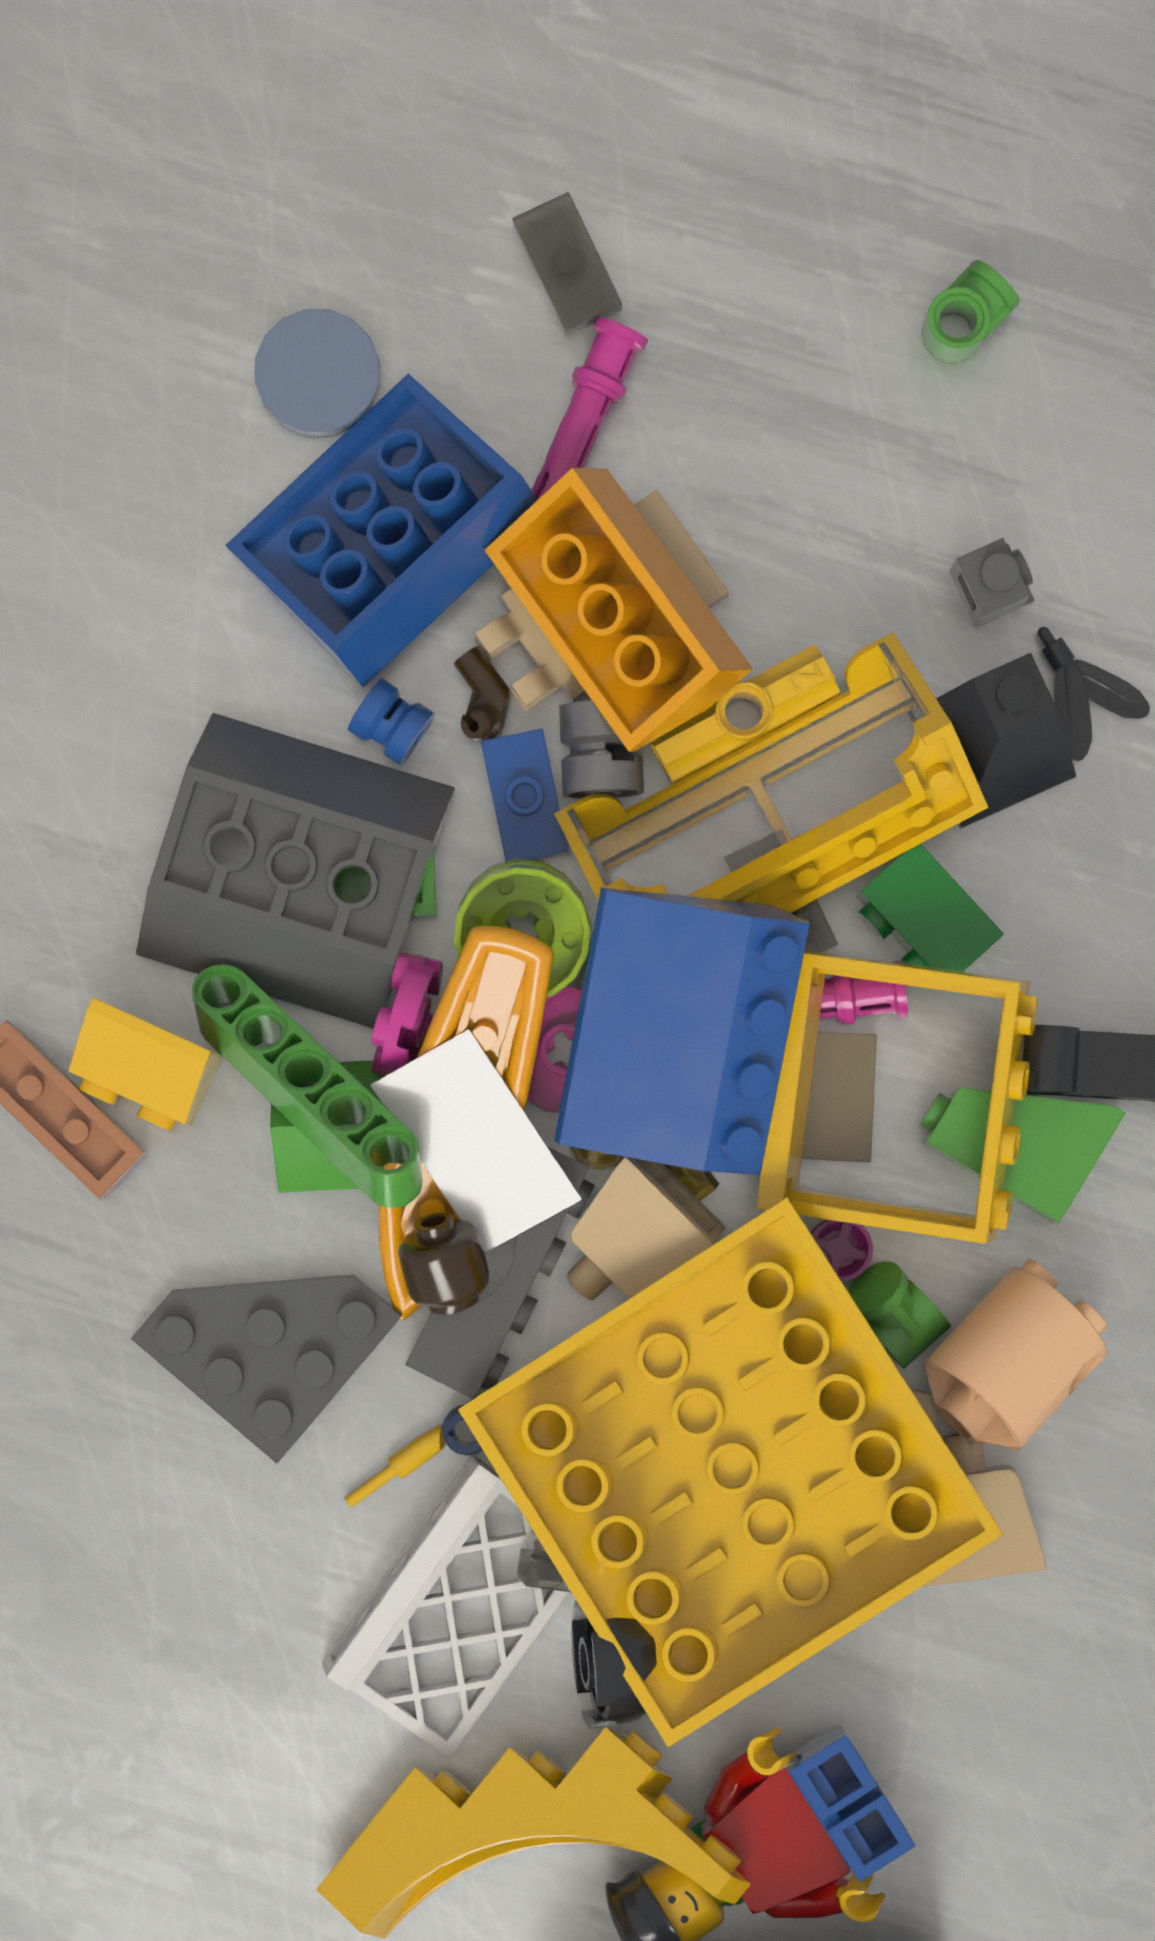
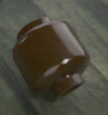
M434 1213L420 1218L414 1225L415 1230L408 1233L399 1244L398 1256L408 1295L416 1304L428 1307L432 1313L439 1315L458 1313L470 1308L478 1301L479 1294L489 1283V1268L478 1229L469 1222L453 1220L452 1215L449 1213Z

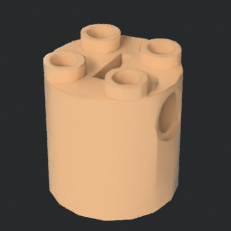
M1029 1259L1021 1268L1013 1267L924 1362L937 1412L955 1432L970 1442L1002 1445L1019 1451L1063 1404L1081 1381L1108 1355L1106 1345L1100 1337L1107 1328L1104 1319L1097 1311L1083 1301L1078 1300L1075 1305L1071 1304L1061 1293L1055 1290L1058 1284L1051 1273L1034 1260Z

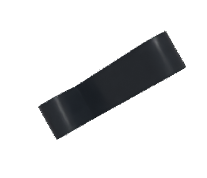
M1036 1024L1032 1036H1023L1020 1061H1027L1030 1064L1026 1094L1155 1102V1035L1080 1030L1079 1027Z

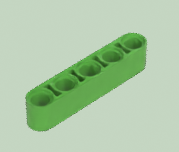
M225 964L214 965L201 971L193 982L192 995L199 1030L204 1039L373 1202L388 1208L403 1207L413 1202L421 1192L423 1178L418 1141L412 1131L243 971ZM223 1004H232L228 1007L216 1008ZM263 1043H274L268 1047H256ZM302 1083H316L310 1087H296ZM349 1122L360 1123L351 1128L338 1127ZM388 1163L403 1164L396 1169L387 1170L380 1168Z

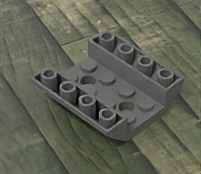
M212 713L187 764L147 889L136 955L196 974H200L201 971L214 965L225 964L234 966L243 971L270 997L374 1029L380 1008L382 1006L387 1007L392 992L391 981L394 968L403 946L433 848L437 849L455 787ZM228 829L242 832L248 842V851L245 857L233 865H224L217 862L212 853V844L215 837ZM350 867H358L365 870L370 875L372 882L368 896L357 903H346L340 900L335 892L337 876L340 872Z

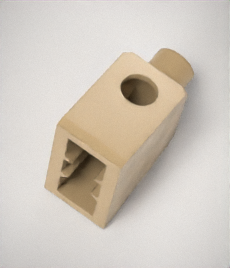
M624 1157L569 1235L572 1242L585 1256L568 1271L567 1277L572 1286L589 1300H595L612 1282L627 1297L632 1298L711 1247L726 1227L662 1163Z
M958 1433L943 1436L944 1442L1004 1534L923 1586L929 1587L1047 1570L1046 1560L1015 1468L1011 1465L986 1467L983 1443L970 1442Z

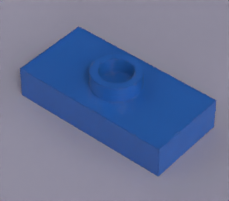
M543 728L481 741L505 861L516 858L539 861L568 855L566 837L554 815L560 808Z

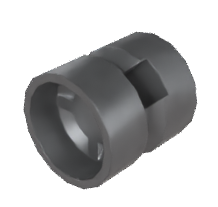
M577 701L560 705V741L570 748V754L561 759L563 797L582 799L592 794H609L618 798L643 794V756L636 752H628L593 701Z

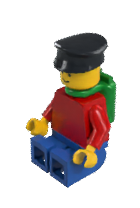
M837 1725L830 1728L783 1758L777 1756L772 1747L773 1738L782 1733L780 1728L777 1727L754 1738L749 1743L746 1752L722 1767L704 1805L705 1819L691 1828L704 1842L710 1835H713L741 1859L740 1864L735 1870L749 1881L751 1885L735 1905L745 1902L752 1914L764 1911L773 1918H822L845 1913L855 1921L869 1922L873 1920L882 1906L886 1895L882 1892L873 1895L866 1893L873 1879L872 1874L916 1845L843 1727ZM660 1861L642 1874L636 1869H632L619 1882H607L605 1884L608 1909L621 1941H696L720 1926L724 1920L723 1907L725 1905H733L715 1898L687 1875L663 1861ZM850 1869L853 1871L850 1880L843 1878L847 1874L851 1873Z

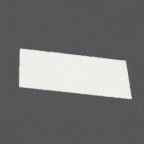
M469 1029L370 1085L381 1103L412 1131L418 1141L421 1162L460 1220L469 1222L478 1229L485 1253L582 1200Z

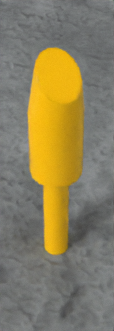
M443 1425L436 1426L418 1436L387 1458L390 1463L389 1466L344 1497L351 1508L397 1475L404 1479L443 1450L446 1443L443 1439Z

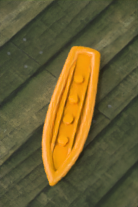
M498 926L473 927L467 936L447 982L417 1058L469 1029L525 1112L554 956L552 948L539 939L516 929ZM422 1162L423 1186L420 1194L413 1202L397 1208L378 1205L379 1248L384 1279L393 1308L402 1316L400 1320L407 1319L421 1306L416 1304L408 1295L398 1256L399 1244L408 1233L415 1230L414 1225L416 1221L424 1216L434 1213H449L452 1215L453 1220H460ZM388 1163L384 1165L383 1169H396L403 1164Z

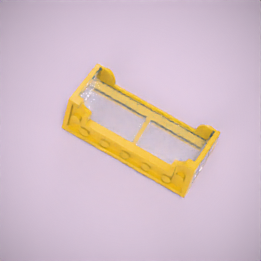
M892 632L862 648L851 658L845 670V681L849 688L845 693L624 810L620 801L609 794H592L557 811L554 815L598 901L602 887L767 904L792 913L989 807L950 719L896 635Z

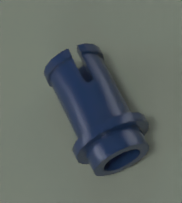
M459 1405L452 1409L444 1419L442 1426L443 1439L447 1446L457 1454L474 1455L483 1450L476 1439L470 1442L463 1441L457 1436L455 1431L456 1424L464 1420L458 1411L464 1405Z

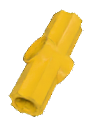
M814 644L749 680L738 682L709 709L649 744L663 772L671 784L840 695L841 691L824 656ZM747 699L759 708L761 720L753 728L747 730L737 729L728 722L725 715L726 707L732 701Z

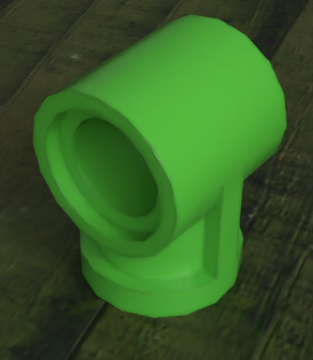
M974 260L947 289L934 298L929 306L921 333L924 346L932 356L942 362L954 364L968 360L977 353L982 343L1019 305L1020 300L1017 293L995 269L980 260ZM949 313L961 314L970 322L972 333L962 338L951 337L944 332L939 319Z
M884 1261L868 1267L867 1270L855 1278L849 1287L848 1292L885 1350L903 1369L951 1327V1324L937 1307L908 1279L904 1271L894 1262Z

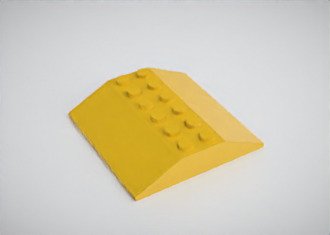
M788 1197L458 1409L600 1638L612 1642L616 1646L626 1667L623 1673L624 1678L667 1747L675 1744L1004 1534ZM606 1619H636L654 1638L657 1665L645 1681L623 1651Z

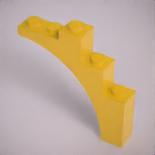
M605 1727L568 1774L540 1750H536L530 1756L511 1747L508 1748L473 1793L460 1780L444 1769L438 1775L414 1767L316 1890L360 1933L385 1939L410 1911L434 1891L460 1874L489 1860L513 1852L553 1844L588 1843L615 1846L650 1855L687 1875L715 1898L733 1905L737 1903L751 1883L735 1870L740 1864L741 1859L729 1847L713 1835H710L704 1842L687 1827L694 1817L671 1796L664 1792L661 1794L673 1779L657 1764L663 1755L661 1751L633 1729L626 1737Z

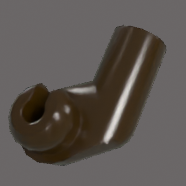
M476 646L458 658L453 665L472 689L467 712L461 717V729L468 739L483 741L496 738L504 728L511 700V691L480 647Z

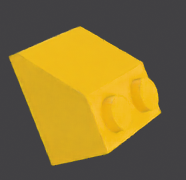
M92 998L85 1014L68 1071L84 1078L79 1087L80 1091L111 1105H114L118 1095L141 1104L137 1117L172 1132L176 1121L188 1126L193 1125L224 1057L107 1003Z

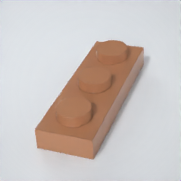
M5 1020L0 1025V1104L97 1198L103 1199L138 1163L146 1152L84 1092L80 1091L10 1021Z

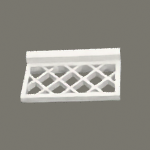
M471 1455L322 1662L327 1678L347 1692L350 1689L449 1759L570 1591L558 1571L539 1575L534 1541L539 1539L522 1512L524 1532L493 1538L487 1537L484 1515L498 1495L501 1493L516 1504V1502L493 1468L474 1455ZM477 1526L479 1540L465 1542ZM526 1542L531 1576L495 1583L489 1549ZM481 1551L486 1584L450 1591L446 1568L455 1555ZM440 1579L442 1592L427 1595L437 1580ZM555 1583L543 1599L541 1585ZM533 1587L536 1610L526 1623L502 1627L496 1593ZM488 1595L493 1629L457 1635L452 1602ZM443 1603L449 1637L412 1643L408 1621L417 1608ZM402 1631L404 1645L389 1648ZM517 1636L505 1652L503 1638ZM495 1640L498 1663L490 1675L464 1680L459 1646ZM451 1648L456 1681L419 1688L414 1654ZM406 1656L411 1690L383 1694L366 1682V1679L379 1661ZM480 1688L468 1704L466 1691ZM458 1692L461 1715L447 1735L443 1736L424 1722L421 1699ZM413 1701L415 1715L397 1703Z

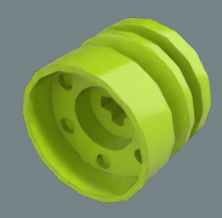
M516 858L492 865L470 883L458 906L454 937L458 957L473 927L498 926L511 928V923L507 919L511 914L522 919L530 912L536 916L534 930L538 935L535 938L549 945L553 951L554 956L547 998L554 996L576 978L588 956L591 929L582 894L565 873L543 861Z

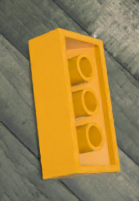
M572 467L485 549L487 555L628 752H634L709 709L753 670L608 469Z

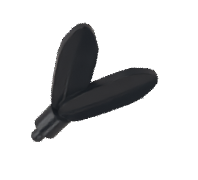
M1047 627L1039 628L1037 634L1045 646L1040 651L1054 672L1057 670L1054 678L1055 705L1060 716L1072 760H1083L1092 742L1089 700L1123 718L1140 719L1149 714L1150 706L1140 690L1129 682L1083 660H1073L1076 657L1062 636L1055 639Z

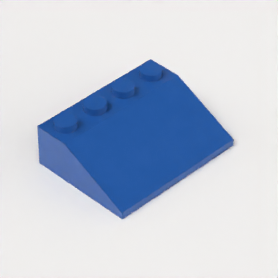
M408 373L225 546L319 645L364 687L494 565L485 549L538 499L518 471Z
M601 887L554 1141L559 1145L700 1171L760 1175L810 923L774 905Z

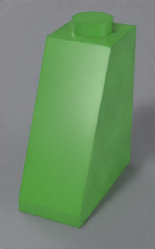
M959 1087L953 1090L949 1098L938 1093L920 1122V1126L928 1130L921 1144L979 1179L981 1176L991 1091ZM1026 1095L1023 1101L1015 1100L1012 1125L1021 1127V1144L1016 1165L1007 1164L1003 1190L1011 1191L1013 1200L1049 1222L1060 1223L1126 1112L1111 1105Z

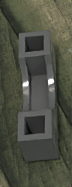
M550 1147L548 1149L582 1200L515 1236V1254L511 1268L504 1281L489 1296L458 1313L439 1315L431 1312L405 1363L406 1366L472 1399L476 1398L481 1387L489 1390L498 1383L509 1360V1357L499 1353V1350L510 1329L522 1334L538 1302L537 1299L527 1295L538 1271L549 1277L551 1276L567 1243L557 1238L556 1235L567 1214L579 1219L595 1187V1184L584 1179L590 1167Z

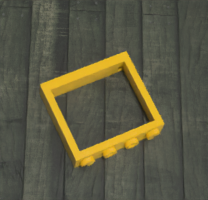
M804 950L761 1169L756 1209L768 1210L788 1197L801 1216L982 1244L995 1240L998 1235V1229L1007 1230L1012 1212L1013 1194L1011 1191L1003 1189L1007 1164L1016 1165L1021 1144V1127L1013 1126L1012 1120L1015 1100L1023 1101L1025 1099L1029 1082L1030 1064L1027 1061H1020L1023 1036L1033 1035L1038 1013V998L1036 996H1029L1031 981ZM825 974L1003 999L975 1215L798 1188Z

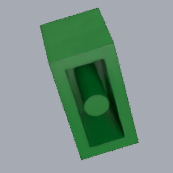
M922 844L902 853L856 896L864 905L858 911V914L867 926L882 940L891 934L908 952L901 958L903 964L964 972L1004 935L998 926Z

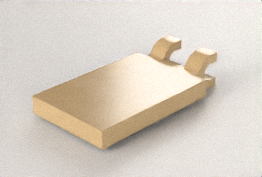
M657 489L634 504L709 609L728 597L729 591ZM512 588L503 593L501 601L509 613L493 620L475 632L477 637L475 642L489 661H491L520 640L539 667L511 685L513 689L511 693L525 713L561 687L572 702L585 695L586 691Z

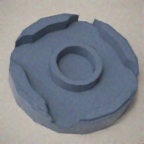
M305 309L282 318L264 336L255 357V384L265 408L283 427L304 436H331L353 425L371 409L380 388V361L370 336L352 318L330 309Z

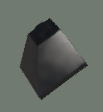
M1028 653L979 675L936 698L955 729L989 807L958 824L960 829L1077 777L1058 710L1032 653ZM917 709L908 714L912 725L913 722L922 718Z

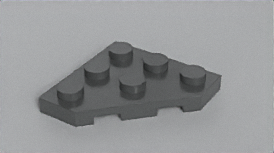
M355 1274L172 1290L133 1335L131 1340L277 1464L402 1316Z

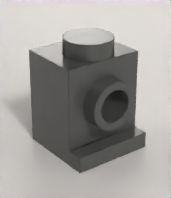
M1004 538L956 558L950 569L953 580L976 628L1034 602L1028 587L1033 584V578L1027 562L1019 549L1011 551L1009 544H1006Z

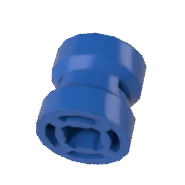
M381 678L358 707L347 730L362 741L374 740L383 746L386 757L401 766L424 737L435 717V713L419 702L409 704L400 698L397 687Z

